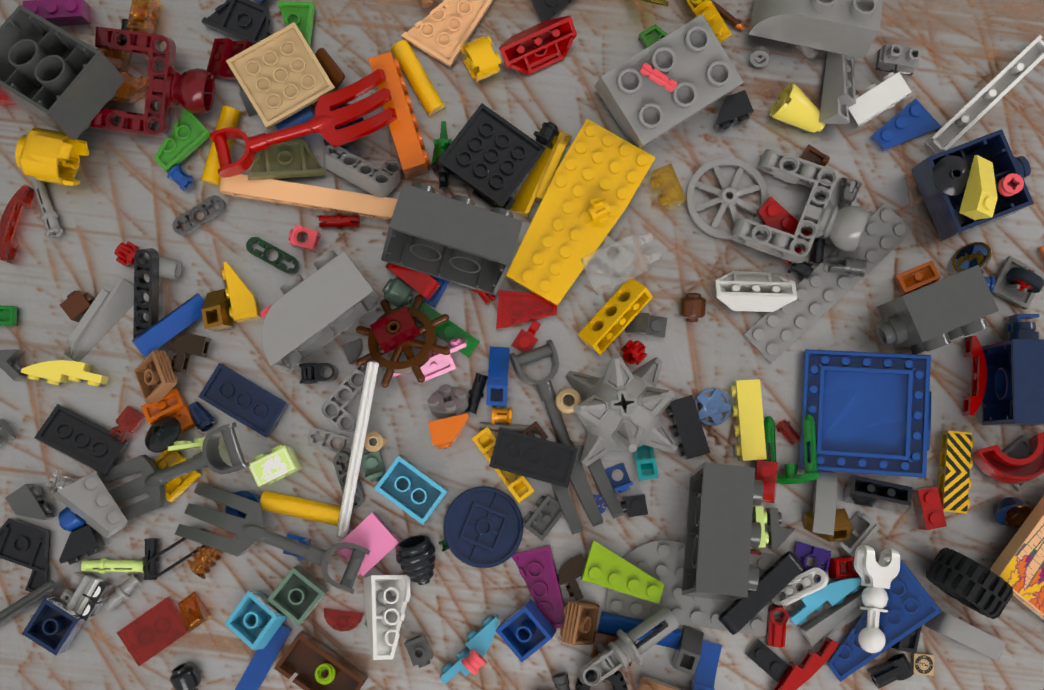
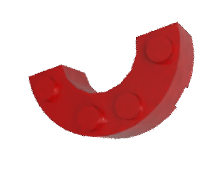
M1044 432L1036 434L1029 439L1031 447L1029 455L1024 459L1008 457L1001 451L998 445L979 449L972 454V458L985 474L997 481L1009 484L1028 482L1044 473Z

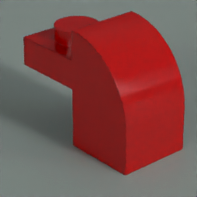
M757 460L755 480L763 481L764 493L762 502L775 503L777 462Z

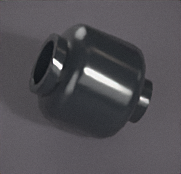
M183 663L172 670L170 682L175 690H198L197 687L201 683V677L194 665Z

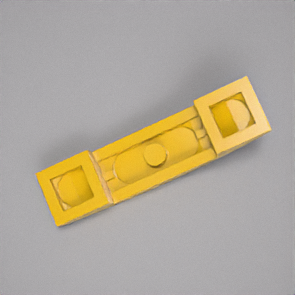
M486 427L471 439L490 463L496 438L490 429ZM493 468L518 503L535 492L524 476Z

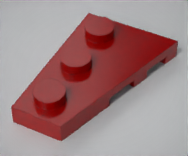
M768 197L756 212L763 225L793 235L795 234L799 221L772 197ZM801 231L805 236L811 235L809 231ZM801 248L794 249L797 253L802 251ZM783 259L786 265H790L792 263L791 261Z
M499 290L496 330L557 315V306L535 293Z

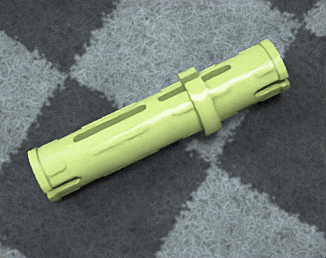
M107 558L98 560L83 559L81 570L82 572H100V574H106L107 572L144 573V562L142 560H108Z

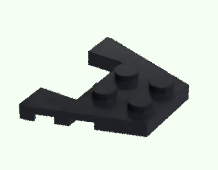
M8 518L0 528V558L32 569L26 591L32 592L47 582L49 531L14 518Z

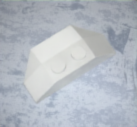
M731 271L715 280L716 297L733 311L774 312L797 300L795 282L792 280L788 281L784 277L772 272Z

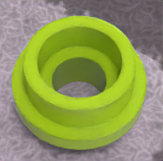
M328 663L319 665L315 671V679L322 685L331 683L336 675L335 668ZM328 671L329 675L323 678V673Z

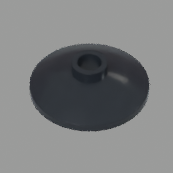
M959 156L942 158L936 163L932 172L935 187L941 193L948 196L963 194L971 165ZM953 171L958 173V177L953 175Z
M171 416L163 417L156 421L149 428L145 437L147 449L154 453L166 451L168 446H172L173 442H176L180 435V422Z

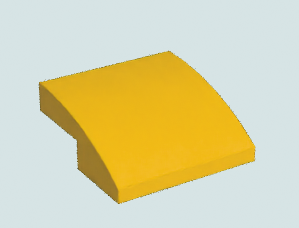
M167 449L154 462L159 469L164 470L188 459L180 451H168ZM194 470L168 481L164 485L167 501L173 503L201 476L199 471Z

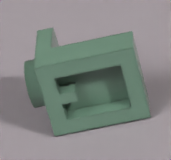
M380 450L362 454L361 463L365 472V480H371V482L381 480L382 476L386 473Z

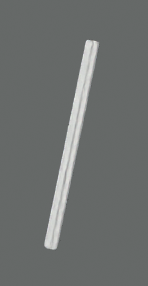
M369 361L366 367L336 536L340 538H345L349 530L379 363Z

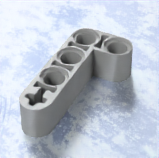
M327 145L324 148V167L327 170L376 197H386L401 182L402 166L396 160H388L378 168L340 146L333 147Z
M367 364L361 367L356 365L322 406L321 411L324 417L341 431L351 432L356 427L357 419L346 409L363 389L365 373L360 371V369L366 370ZM361 374L363 377L362 383L355 385L353 378ZM347 389L350 396L347 400H342L340 394L343 390ZM334 404L337 411L334 415L330 416L327 409L330 405ZM349 417L352 425L346 429L343 427L342 422L345 418Z
M943 611L923 625L996 661H999L1006 642Z

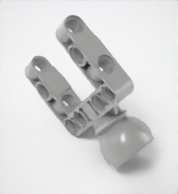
M771 149L765 150L758 166L760 170L772 174L773 177L792 184L798 183L811 188V193L793 235L745 218H738L730 238L740 244L794 263L806 261L815 238L820 236L824 238L829 236L831 242L841 250L855 252L870 212L859 206H845L841 209L838 208V205L833 206L830 198L837 182V173L831 168ZM789 166L793 170L788 171L785 170L784 167ZM822 179H828L831 183H824ZM821 196L824 200L819 201L815 197ZM801 231H809L811 235L805 236ZM763 235L766 237V239L759 240L756 236ZM801 248L804 253H797L794 249Z

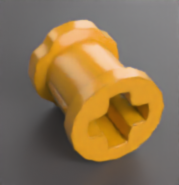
M492 406L491 424L505 422L511 425L512 407L502 409Z

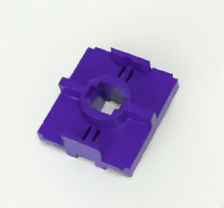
M797 541L793 554L805 566L799 574L815 567L827 573L831 551ZM808 557L815 560L812 567L806 565ZM821 576L817 577L816 581L820 582Z

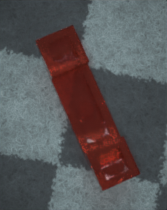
M23 185L14 194L7 204L0 221V260L13 264L18 245L12 243L22 208H31L35 195L34 189L28 185Z

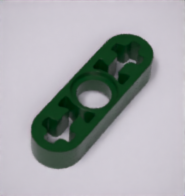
M251 237L246 243L248 252L287 274L292 275L298 272L300 268L299 261L290 254L259 237ZM258 243L260 247L265 249L264 252L258 249L253 251L252 244ZM273 250L277 251L278 258L275 261H270L268 253ZM282 259L289 263L293 260L294 268L287 270V266L281 262Z

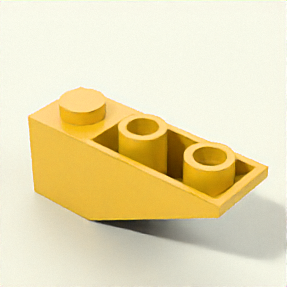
M223 262L222 276L227 281L228 286L225 288L227 299H230L231 307H229L230 317L234 318V321L238 323L261 318L259 314L261 312L259 300L235 269L229 263Z

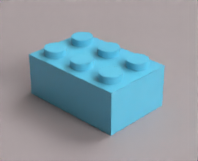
M398 456L374 488L422 525L426 523L448 493L447 489L402 456Z

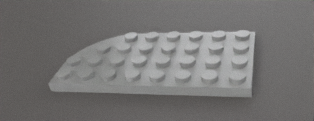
M654 540L635 547L622 558L665 584L660 603L656 604L607 588L605 612L646 620L666 606L674 614L679 625L728 631L718 618L735 600L683 596L682 580L685 542ZM750 554V564L758 565L759 577L774 563L773 554ZM769 603L738 633L766 636Z

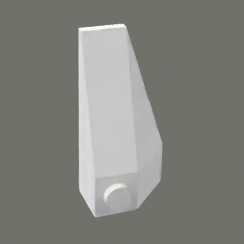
M371 575L363 578L364 604L372 660H391L394 658L400 636V627L405 618L406 605L411 596L410 577L407 575Z

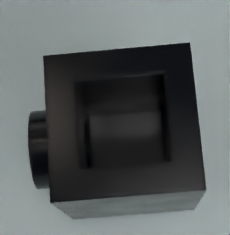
M645 494L623 496V501L620 504L626 517L648 514Z

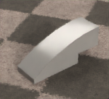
M817 471L820 476L814 481L812 532L833 535L837 501V473Z

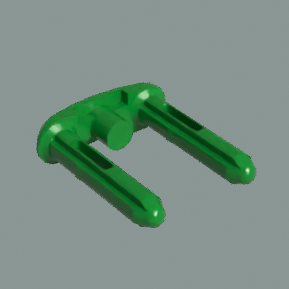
M811 414L805 415L803 420L805 472L797 474V464H784L785 474L777 473L776 483L803 484L819 478L820 474L817 472L815 420ZM767 416L764 420L767 459L764 461L770 462V444L771 462H776L775 422L771 416ZM809 442L811 443V463L809 455Z

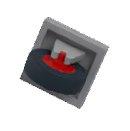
M1008 256L995 279V287L992 293L1026 310L1029 308L1035 294L1042 290L1044 274Z

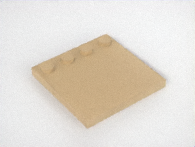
M295 22L226 60L267 129L318 101L320 96L335 91V87Z

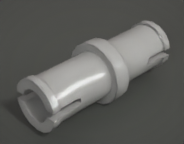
M132 573L121 586L118 585L115 588V592L102 603L103 606L112 612L124 599L127 600L130 597L129 594L142 583V580Z

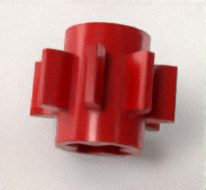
M129 241L127 244L120 243L114 252L118 256L116 261L126 267L128 264L134 265V257L139 247Z
M629 340L621 349L624 352V360L629 364L636 363L639 365L647 356L644 344L639 340L634 342Z

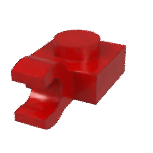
M534 320L527 332L521 329L511 346L522 353L532 350L538 341L534 335L541 324Z

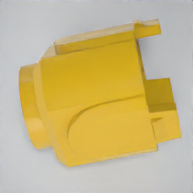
M33 128L27 135L21 136L15 149L16 164L21 168L24 175L33 176L40 181L65 184V186L80 184V180L74 179L79 168L80 156L89 155L87 142L77 139L73 140L62 132L42 128Z

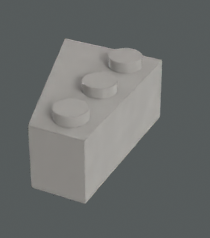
M95 471L60 489L56 493V500L65 504L71 509L70 511L83 518L88 525L105 538L125 528L128 522Z

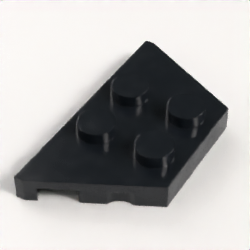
M226 0L224 4L219 5L212 15L208 18L204 17L201 21L204 25L241 41L248 40L252 45L271 35L270 10L249 0Z

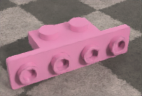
M455 338L444 347H448L450 353L466 347L467 342L465 338ZM433 353L431 358L420 368L425 376V381L456 369V365L451 354ZM393 373V377H396V376L400 375V374Z

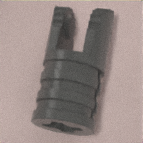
M836 255L828 257L829 263L833 264L829 265L828 272L864 277L867 266L866 260Z

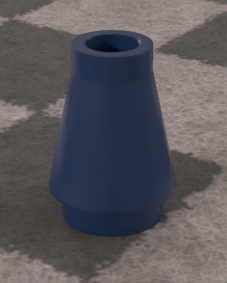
M198 401L188 407L197 429L205 432L215 425L214 417Z

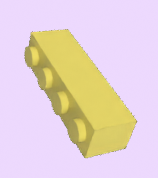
M760 379L734 381L733 385L730 386L731 397H734L732 416L736 418V425L733 426L734 437H737L738 445H735V455L739 457V461L765 460L767 456Z

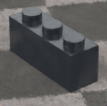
M693 395L671 401L666 408L668 418H672L674 425L671 426L674 437H678L680 443L678 445L679 455L681 457L684 456V459L687 460L710 453Z
M851 475L845 482L844 502L904 514L911 507L912 487Z

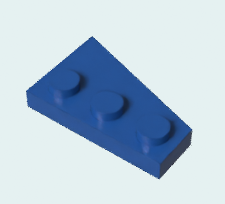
M915 98L875 132L871 138L882 151H886L909 140L936 131L942 126Z

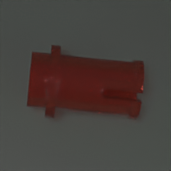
M783 419L776 425L777 432H781L790 445H793L801 438L790 426V421Z

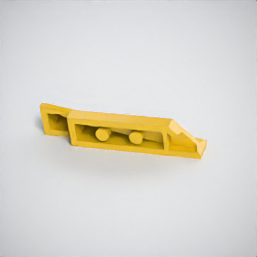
M558 130L559 135L555 136L551 141L553 144L552 148L546 147L514 197L515 203L509 211L528 218L535 201L541 203L560 165L572 135Z

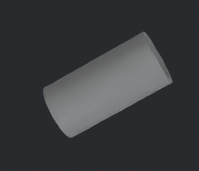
M148 254L144 255V259L146 262H149L150 260ZM159 257V277L177 280L181 271V262L179 260Z

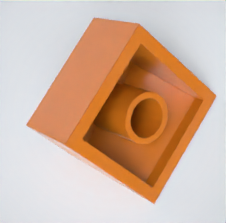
M465 413L428 422L433 446H438V449L452 447L451 443L456 442L468 423L470 415Z

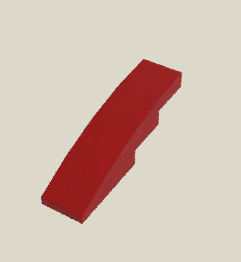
M826 637L817 653L809 649L799 665L791 661L789 664L790 668L777 682L773 690L798 689L827 662L839 644Z

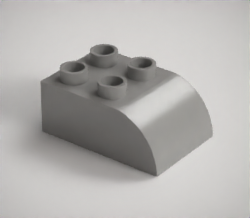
M754 0L749 35L863 59L879 33L883 0Z
M334 250L328 251L314 262V266L317 269L315 273L305 280L301 275H296L281 286L280 290L284 295L270 307L262 327V345L271 366L289 372L380 305L382 299L345 251L339 255Z

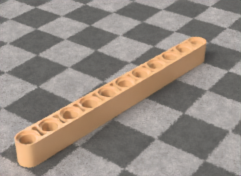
M243 174L226 178L221 177L218 191L230 196L359 215L391 221L398 200L274 179L248 180V175Z

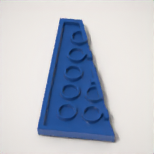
M903 560L900 561L898 575L891 581L890 589L884 588L888 594V602L883 609L888 610V613L880 612L879 629L886 638L884 648L877 653H868L860 647L858 642L859 633L863 628L867 627L868 610H865L860 620L827 664L840 682L942 612Z

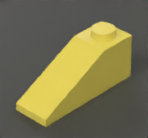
M974 155L959 213L973 220L992 218L998 198L993 162L979 155Z

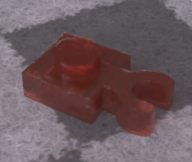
M128 405L115 420L119 426L113 427L110 430V436L113 437L116 433H121L118 440L122 443L126 439L127 431L133 434L144 421L145 416Z

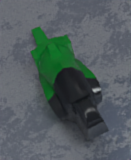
M441 121L440 139H434L435 147L432 157V169L439 176V189H448V180L451 174L437 164L438 159L452 143V139H448L446 121Z

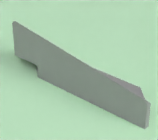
M827 51L819 122L824 124H849L848 107L856 104L854 59L852 56Z

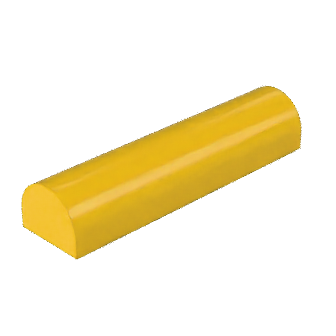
M401 40L395 43L390 49L394 58L397 57L402 72L428 117L444 109V103L408 41Z
M222 106L215 131L229 127L238 129L242 112L233 107ZM235 139L227 140L230 154ZM212 142L201 181L220 186L221 177L218 174L220 164L215 143Z
M264 490L261 495L260 503L263 511L338 526L340 505Z

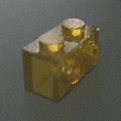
M672 164L652 172L650 182L652 187L656 188L659 203L662 207L664 206L665 211L683 205L687 198Z

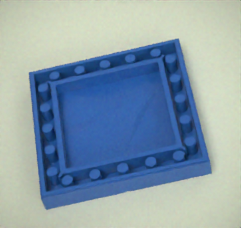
M805 349L799 469H805L803 420L805 415L811 414L815 420L817 470L926 478L931 355ZM809 442V455L811 463V443Z

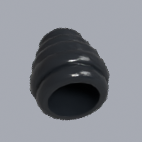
M416 535L402 540L396 546V561L401 565V569L406 572L407 576L411 577L412 582L419 585L429 583L434 575L433 569L435 568L434 562L436 559L435 546L431 543V539L426 535Z

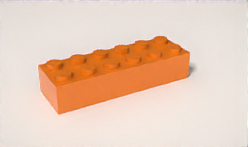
M391 52L368 58L372 73L379 68L384 70L386 80L378 85L377 89L378 91L383 88L390 90L392 99L385 103L383 108L386 110L391 107L396 111L398 119L391 122L389 127L406 179L429 173L427 167L431 165L426 149L422 150L425 146L420 131L416 132V130H419L409 95L407 94V88L397 57L393 58Z

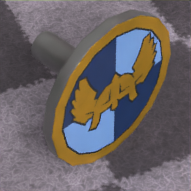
M983 242L967 244L955 253L952 258V266L955 271L962 272L979 265L982 274H984L983 268L989 263L992 257V250Z

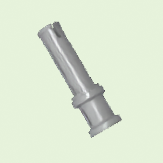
M34 178L31 180V184L40 207V221L44 223L45 236H59L64 231L59 226L57 219L59 216L53 210L45 182Z

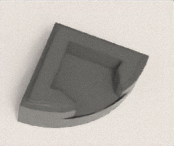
M361 338L342 345L349 364L355 362L361 353Z

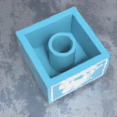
M248 591L225 622V625L252 650L264 649L287 618L285 614L267 601L268 598L261 591Z

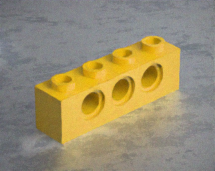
M629 277L589 323L582 328L578 336L588 347L601 356L653 296L644 285Z

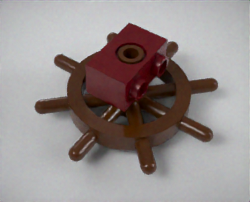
M421 294L416 296L412 307L405 306L391 309L388 301L383 299L380 304L385 313L375 323L370 325L371 328L364 326L356 327L357 333L368 336L370 352L357 359L356 365L361 367L373 360L379 363V366L386 370L381 381V386L384 388L389 386L393 373L404 374L413 371L417 381L423 383L425 376L420 367L431 358L433 353L450 354L448 347L436 345L437 336L435 330L437 326L447 322L449 316L443 314L430 321L428 316L419 310L423 302ZM415 320H416V321H419V322L422 323L423 325L420 326V327H417V325H416V323H415ZM426 333L425 342L415 339L418 336ZM411 348H418L421 351L414 356ZM394 350L390 361L382 357V355ZM402 352H404L407 360L398 362Z

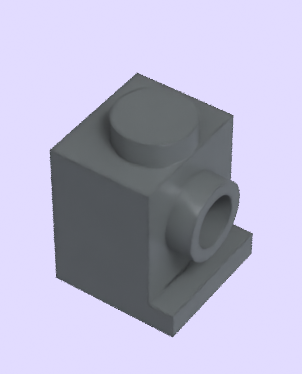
M425 633L405 641L404 645L407 648L413 666L418 665L421 668L430 664L433 653ZM416 650H422L423 655L417 656Z

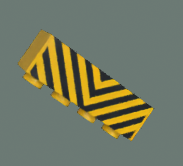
M941 431L937 487L943 511L967 514V509L970 507L968 493L971 488L970 469L973 465L971 449L974 446V439L972 438V433Z

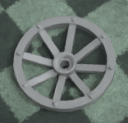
M730 157L718 158L707 162L695 172L687 187L686 206L692 221L704 233L719 239H731L732 231L716 229L726 208L730 210L734 226L739 218L735 204L756 215L753 221L760 224L761 220L756 213L758 209L739 197L759 191L761 207L769 197L768 188L762 175L749 163ZM719 166L738 168L730 187H728ZM713 169L722 190L698 180L704 173ZM743 171L748 173L757 184L736 190ZM695 187L718 196L697 206L694 205ZM726 194H730L732 199H728ZM720 204L721 206L711 226L706 224L697 213Z

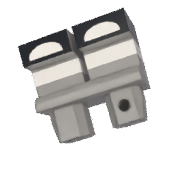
M885 44L878 51L875 70L894 71V73L900 72V74L912 75L914 68L919 66L921 49L896 44Z
M76 572L70 580L71 583L78 586L76 591L74 592L68 588L63 592L60 599L67 604L66 609L75 611L82 619L88 621L95 617L103 603L102 601L113 584L92 573L86 575Z

